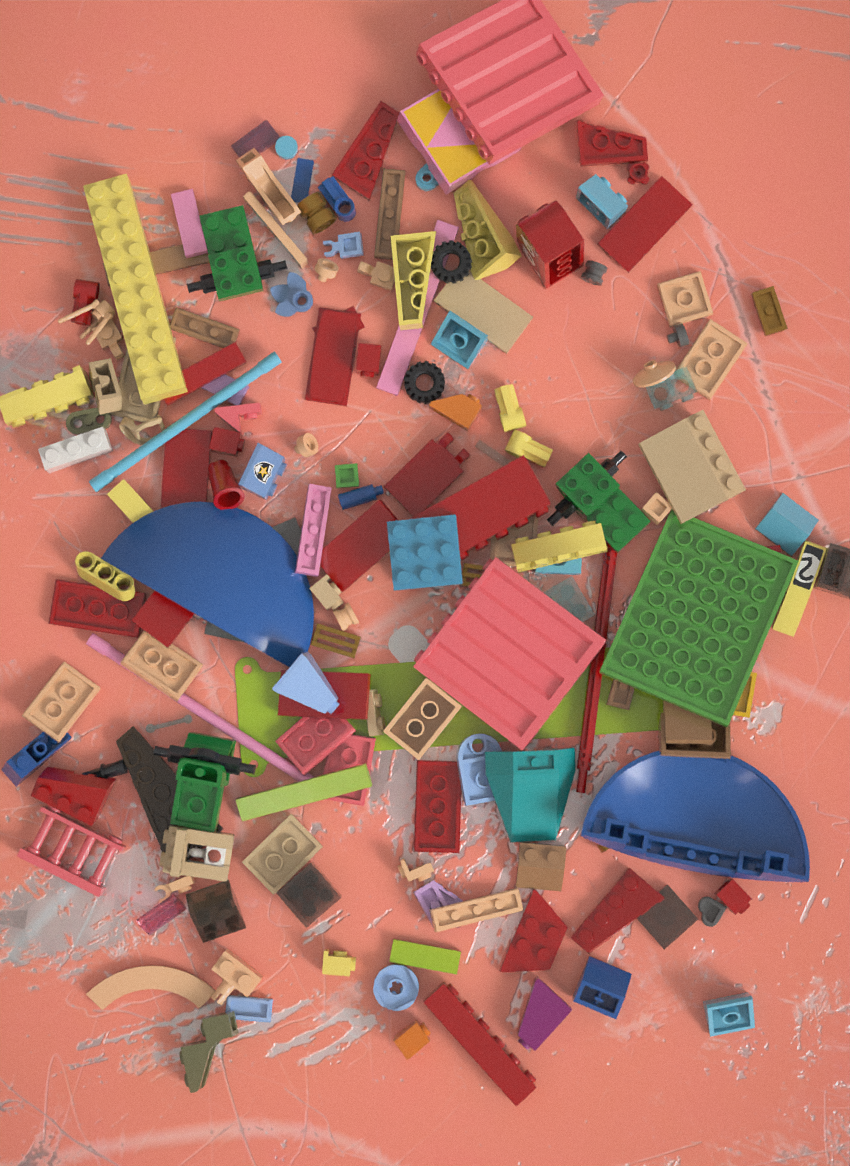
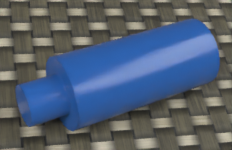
M371 484L338 494L342 510L377 500L376 496L384 494L382 485L373 487Z

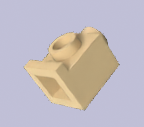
M326 574L309 589L327 611L330 608L334 611L344 603L339 597V594L342 592L334 582L328 583L331 578Z

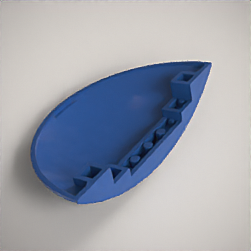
M186 502L170 505L143 516L127 527L110 544L101 559L288 667H291L302 653L308 652L313 633L314 608L307 575L295 573L297 555L285 539L270 525L238 508L220 510L215 507L213 502Z
M656 751L639 757L617 771L603 785L591 803L583 822L580 836L612 850L650 862L731 878L774 882H809L810 860L807 840L794 808L781 790L766 775L734 756H731L730 759L661 756L660 751Z

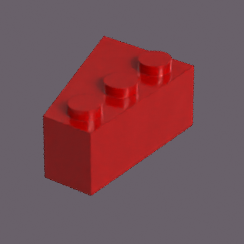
M47 766L37 778L30 796L92 826L101 815L116 778H99L94 774H76L75 771Z

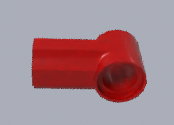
M76 279L73 290V298L75 300L72 313L90 305L96 299L98 300L99 282ZM93 309L72 318L71 322L78 325L91 326V313Z

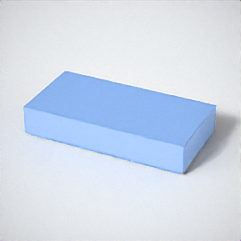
M229 995L226 1001L225 1012L234 1011L236 1020L271 1023L273 999Z

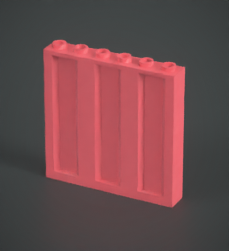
M501 0L420 43L416 52L419 64L426 68L431 82L437 85L441 91L442 99L444 102L449 103L453 109L454 117L458 122L462 123L467 137L474 141L478 147L479 155L489 165L597 106L604 96L541 0Z
M495 557L494 560L490 558L483 566L482 570L485 572L480 578L475 577L468 587L471 590L467 596L462 595L456 602L455 606L457 609L452 615L449 613L441 623L443 628L440 632L437 633L435 631L427 641L430 645L425 652L421 650L413 660L416 663L413 667L523 751L607 640L499 558Z

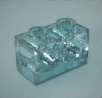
M688 366L675 370L666 380L646 387L654 409L659 407L661 411L672 407V402L678 399L685 402L694 398L693 393L697 392ZM677 380H687L689 388L686 391H679L676 388ZM659 387L667 390L668 395L664 400H659L655 396V390Z

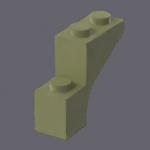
M234 1011L209 1015L203 1018L201 1033L206 1040L188 1043L180 1047V1061L185 1066L186 1071L184 1080L186 1086L189 1087L190 1093L197 1092L206 1085L215 1049L219 1042L239 1033Z

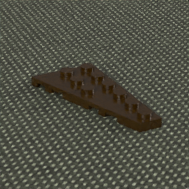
M132 726L116 743L129 770L135 789L139 794L153 832L159 842L160 849L165 853L167 844L163 843L165 829L169 830V826L173 825L170 824L178 780H176V773L161 756L154 755V748ZM218 823L217 831L221 832L224 828ZM189 844L188 853L191 846L193 848L197 847L199 849L203 848L204 846Z

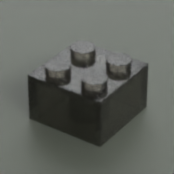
M313 861L277 892L278 896L306 928L342 897L340 892Z

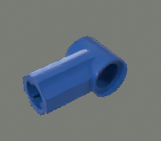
M334 176L324 180L318 186L319 191L335 211L338 219L343 222L351 221L356 215L353 200L347 196ZM344 205L351 207L348 213H341L339 210Z

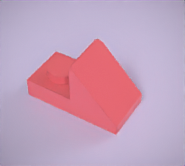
M260 403L218 407L215 408V413L234 430L242 434L240 417H244V420L257 419V415H262V408Z

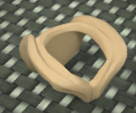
M160 415L138 426L135 425L132 418L126 416L119 424L121 432L130 441L138 445H143L153 438H142L139 435L141 430L156 424L160 425L161 431L165 430Z

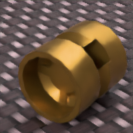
M320 192L309 195L297 204L301 211V217L308 220L306 225L313 235L324 231L337 220L331 208L325 207L327 202Z

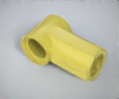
M513 384L494 389L504 432L526 427L525 417L522 408L519 407Z
M514 430L505 451L517 458L524 455L527 460L545 468L553 449L532 440V437L523 432Z

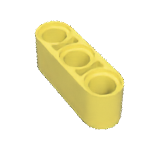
M83 551L76 556V569L81 578L121 601H129L134 597V580L130 575L91 552ZM84 563L91 564V566L87 568L81 567ZM103 574L110 575V577L106 579L100 578ZM122 585L129 586L126 590L119 589Z

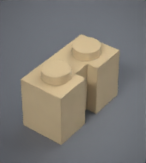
M111 358L89 362V379L92 390L95 392V401L99 415L122 410V395Z

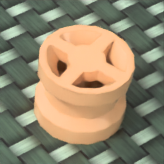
M349 603L343 609L333 611L343 631L349 625L359 623Z

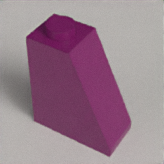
M538 976L534 979L517 1032L520 1037L519 1043L527 1050L531 1047L534 1051L539 1048L572 1011V1008Z

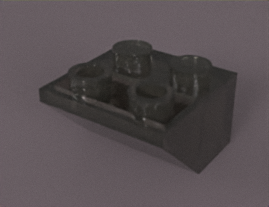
M829 543L826 545L827 550L813 588L850 599V549Z
M229 880L185 894L189 914L203 943L246 928L236 894Z

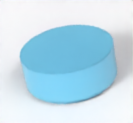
M291 136L280 137L275 144L276 153L282 159H292L298 152L296 140Z

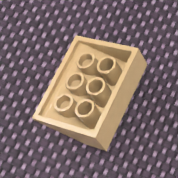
M704 410L677 422L638 444L680 524L746 490Z

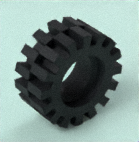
M449 240L447 243L444 241L442 245L435 247L436 250L433 251L431 269L435 276L448 284L449 282L455 284L459 280L460 282L463 281V278L469 275L468 272L472 268V259L467 248L453 240ZM455 254L459 257L460 263L455 270L449 271L443 267L442 262L446 255Z
M420 361L416 365H412L407 370L404 378L406 393L412 400L420 404L421 402L429 404V402L440 398L445 388V377L442 370L436 364L429 363V361L424 363ZM422 374L431 376L434 381L432 388L428 391H422L416 386V379Z

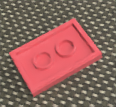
M302 717L275 742L305 776L356 730L347 719Z
M354 734L349 736L326 757L323 775L365 763L370 775L376 738ZM367 788L327 798V800L364 806Z

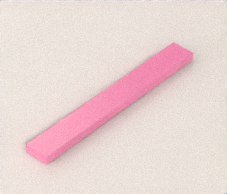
M437 220L434 228L436 236L433 251L436 250L435 247L437 245H442L444 241L446 243L449 240L454 241L459 227ZM449 254L446 255L443 259L442 264L444 268L448 260ZM430 269L423 325L440 281L432 269ZM398 327L376 389L398 396L422 328L400 330V327Z

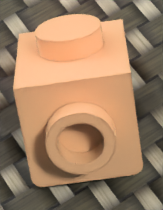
M405 858L400 859L401 865H398L399 872L402 878L407 877L408 882L417 878L420 882L432 877L430 873L434 871L431 861L409 870Z

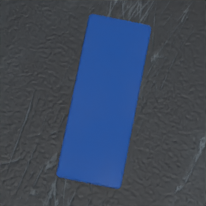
M297 159L291 194L294 202L300 203L304 198L308 197L314 160Z

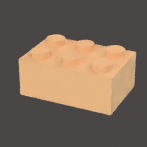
M425 678L383 732L419 760L462 706L429 679Z

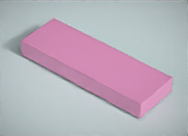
M193 189L171 194L186 258L208 253Z

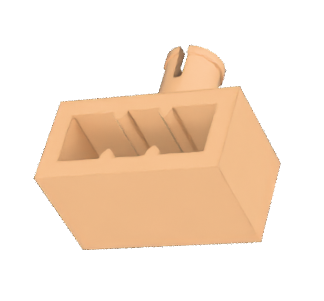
M227 948L211 969L222 977L223 981L210 997L215 1001L221 993L222 996L217 1003L223 1005L233 989H237L248 998L264 976Z

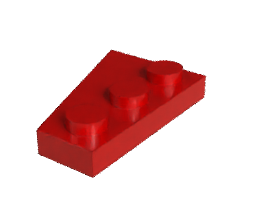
M577 120L580 167L648 161L646 137L606 129L603 126L589 125Z

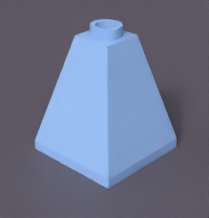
M309 652L302 653L272 688L275 692L324 714L327 712L332 714L339 706L337 702L338 696Z

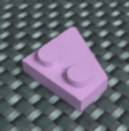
M434 880L413 892L432 926L429 909L463 901Z

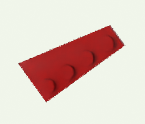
M380 101L332 173L336 180L369 201L400 113Z
M629 868L572 935L571 939L587 953H591L612 938L618 931L630 925L632 921L648 912L650 908L665 898Z

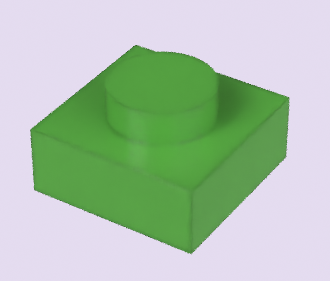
M357 463L335 465L337 489L359 487Z

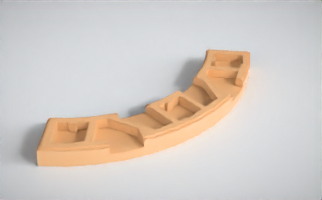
M148 965L118 972L97 984L86 995L103 1010L114 1000L128 993L146 989H160L179 994L201 1008L215 992V989L199 977L177 968Z

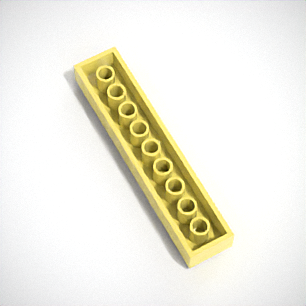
M127 174L84 185L83 188L140 398L144 405L186 393L188 390L131 181Z

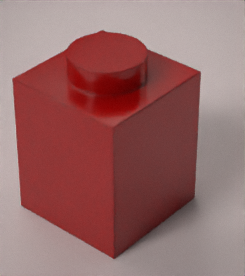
M358 343L356 373H360V377L374 378V375H379L381 345Z
M214 427L209 449L211 452L238 457V453L243 452L245 439H242L240 432Z
M729 878L714 892L735 915L738 912L740 914L744 913L750 907L749 902L752 898L732 878Z

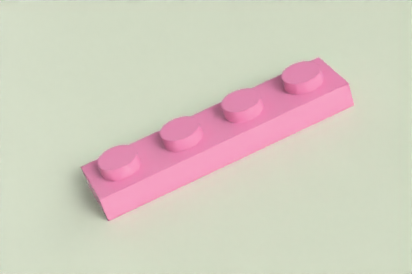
M315 484L308 485L295 573L314 577L319 575L331 487Z

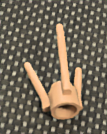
M96 299L90 305L58 319V323L60 324L93 309L94 311L91 315L95 321L80 335V339H83L97 326L86 341V345H89L115 314L114 309L105 300L99 302Z

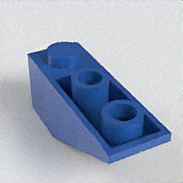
M42 732L6 761L2 768L3 773L17 787L72 737L67 732L58 743Z

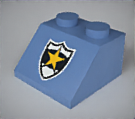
M257 443L240 479L239 486L243 490L267 500L268 496L272 497L277 488L275 481L278 475H283L287 464L284 463L285 457Z

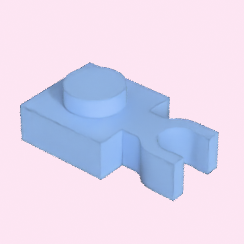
M360 232L338 235V242L331 240L323 241L325 246L332 245L330 252H324L325 257H333L337 253H340L342 259L364 256L362 234Z

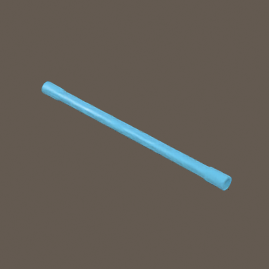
M272 352L252 369L115 465L89 481L90 485L98 492L117 476L261 375L268 373L278 366L282 361L276 352Z

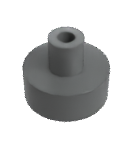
M682 323L674 325V333L667 335L669 344L677 341L679 347L688 345L689 339Z

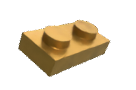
M774 286L751 293L765 337L787 330L788 328Z

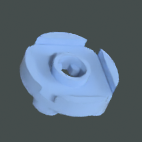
M388 965L379 971L374 980V996L381 1006L389 1010H405L414 1003L418 996L419 982L417 976L405 965ZM394 981L397 984L401 983L403 985L400 988L401 992L399 994L395 991H390Z

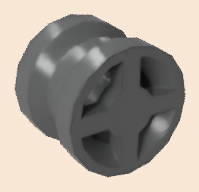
M587 260L585 264L586 271L582 273L581 279L590 284L601 286L603 282L602 276L607 272L608 268L601 263Z

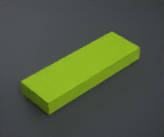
M393 939L389 962L457 974L461 951Z

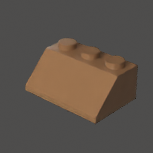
M661 713L658 725L660 755L730 759V723L727 728L711 721L712 744H665L664 713Z

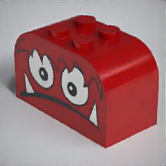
M555 200L550 204L542 205L537 209V212L530 216H524L517 222L516 238L518 245L545 289L584 266V238L558 201Z

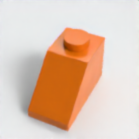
M459 394L431 401L429 409L468 431L482 409V405L479 404L480 400L471 394H468V396Z
M416 1020L394 1036V1043L406 1060H409L430 1042L428 1035L431 1032L424 1022L420 1024Z

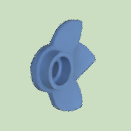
M289 272L287 285L282 284L270 288L273 298L279 303L275 313L280 316L290 317L297 311L306 312L313 305V297L306 290L305 280L296 273ZM300 298L306 299L304 305L298 304Z

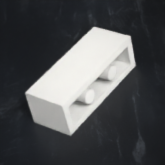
M100 427L39 448L38 451L45 471L52 473L113 452V448L106 429Z

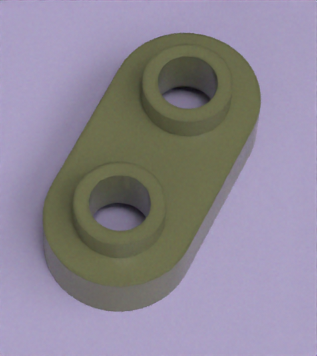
M97 407L76 411L68 415L66 427L72 434L80 435L100 427L107 429L111 425L112 417L110 413L99 415ZM99 416H104L103 423H97ZM77 420L82 421V426L79 428L75 427Z

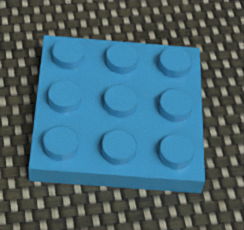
M456 515L387 522L394 591L463 584Z

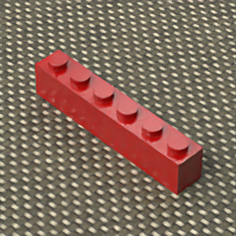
M442 982L423 1000V1003L512 1103L518 1106L537 1088L534 1083L537 1079L528 1069L525 1072L519 1066L521 1061L513 1052L508 1054L504 1050L505 1043L498 1035L493 1037L487 1031L490 1029L489 1025L482 1018L478 1020L472 1014L475 1011L466 1000L463 1003L457 997L459 992L451 983L446 985Z

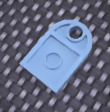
M474 734L466 737L457 749L456 760L464 806L495 801L485 775V751H502V749L493 737L486 734ZM475 739H480L483 742V749L480 752H476L472 748V742Z

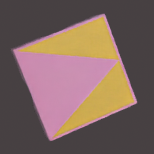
M439 89L401 110L397 119L413 146L424 157L430 172L445 194L452 192L468 180H472L482 170L497 165L521 149L519 148L489 165L479 155L478 147L474 141L467 137L464 126L456 120L453 109L449 103L444 102Z

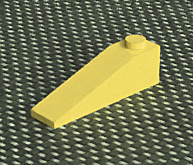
M468 180L454 192L458 219L461 220L463 228L461 238L462 241H465L466 248L471 256L472 268L470 271L475 280L506 270L522 257L513 237L472 180Z

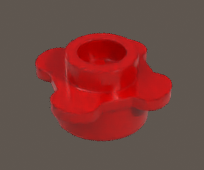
M631 162L628 164L629 177L627 182L631 185L635 183L646 185L649 182V177L647 176L649 165L645 162Z

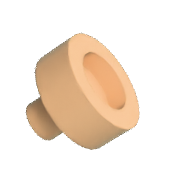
M325 258L318 259L315 266V271L319 274L318 280L321 282H326L327 278H335L339 270L335 262Z
M306 433L297 438V445L294 447L297 454L301 453L304 457H310L318 452V443L312 434Z

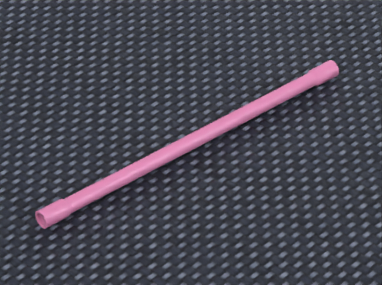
M94 633L86 643V645L121 665V661L125 657L123 653ZM183 693L177 703L279 768L297 782L314 777L309 773L304 776L295 765Z

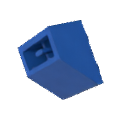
M589 956L572 1000L587 1008L617 1019L632 974Z

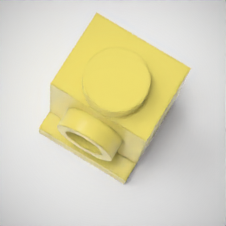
M329 949L324 950L322 974L350 976L351 971H355L356 957L348 956L347 951L335 950L333 954H329Z

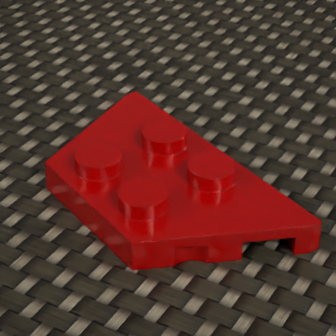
M535 889L531 893L499 971L502 973L550 970L568 928Z

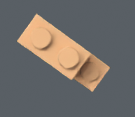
M255 148L236 160L267 208L282 225L293 221L301 213L298 206Z

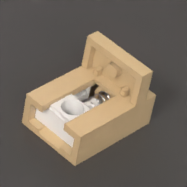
M170 825L169 830L165 829L163 843L167 845L165 853L161 852L159 866H163L162 872L170 873V876L173 877L184 875L227 882L235 834L218 831L209 832ZM189 844H196V845L206 846L205 849H202V848L199 849V848H197V847H195V848L192 847V849H191V847H190V850H189V853H188ZM210 850H218L221 854V859L219 861L210 860L208 856ZM190 854L192 858H203L204 862L187 860V858Z

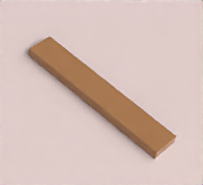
M183 244L150 252L156 275L210 263L208 253L186 258ZM103 263L108 286H110L105 265Z

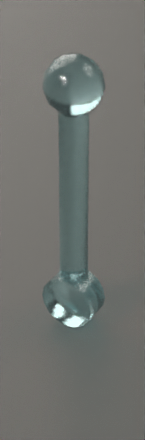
M185 715L182 719L157 725L148 724L146 731L153 733L156 729L184 722L189 724L192 722V716Z

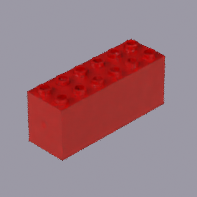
M523 455L410 519L456 515L460 559L462 561L469 557L468 552L476 548L477 551H480L489 546L488 541L494 537L500 540L509 535V529L515 526L517 529H520L529 523L528 519L534 515L539 518L549 512L548 508L551 507V502Z

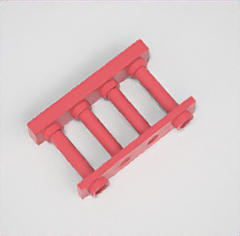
M50 805L48 807L42 806L39 811L47 815L32 845H29L28 848H20L17 857L97 897L102 896L106 887L101 885V878L115 850H125L126 846L121 844L123 840L114 835L107 837L60 814V810ZM57 819L67 824L52 856L46 858L40 855V848L54 820ZM77 829L87 834V837L73 865L66 868L60 865L62 862L60 858L74 830ZM95 839L108 846L93 876H90L88 879L81 875L82 871L80 869Z

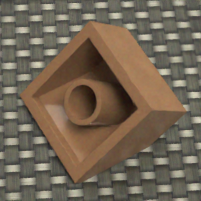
M520 842L516 888L562 891L566 846Z

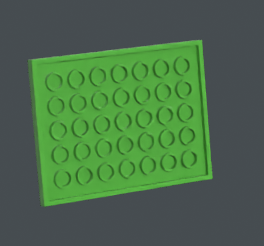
M671 509L600 669V673L728 728L799 561L696 518L680 524L673 509Z

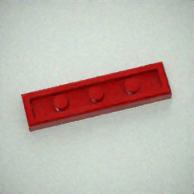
M236 342L182 370L188 392L165 398L164 401L167 406L247 363Z

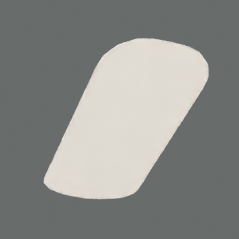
M406 625L391 635L388 646L395 658L400 663L415 662L413 660L421 650L425 652L430 644L427 643L428 640L417 628Z

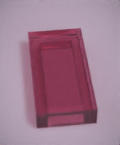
M172 894L136 921L148 935H151L187 908L175 894Z

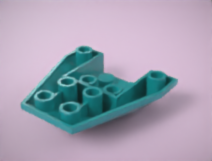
M552 748V750L485 751V775L510 842L556 840L576 771L575 748Z

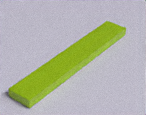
M365 763L239 797L235 801L241 820L246 821L365 789L373 784Z

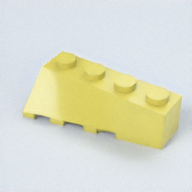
M436 231L391 236L400 330L423 328V314Z
M79 365L72 368L73 373L71 374L61 372L54 375L53 381L40 380L32 384V389L30 390L27 387H22L0 396V409L5 423L15 428L26 424V420L32 418L40 420L46 418L47 413L53 411L61 413L69 409L68 406L74 404L82 406L90 403L89 399L95 397L86 371Z
M595 521L582 523V528L573 529V526L560 529V533L551 535V531L537 534L538 538L529 540L528 537L515 539V544H511L518 573L607 552L601 523L596 524Z

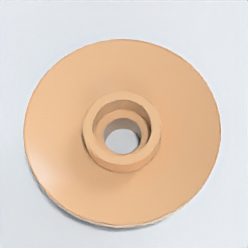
M651 360L645 363L644 368L634 376L633 384L636 387H649L658 384L675 372L676 365L672 361L656 362V360Z

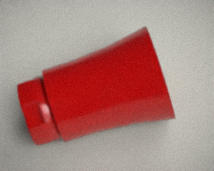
M219 459L216 462H211L208 466V477L212 487L215 507L220 510L238 507L244 501L245 495L234 476L232 468L226 460Z

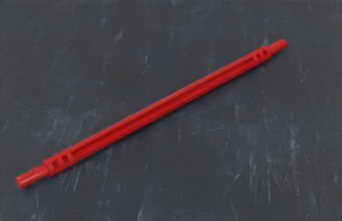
M606 543L607 552H604L594 627V631L606 640L617 560L616 551L608 543ZM606 643L591 661L589 667L577 762L579 772L576 792L585 793L587 774L591 768L602 680L600 669L604 663Z

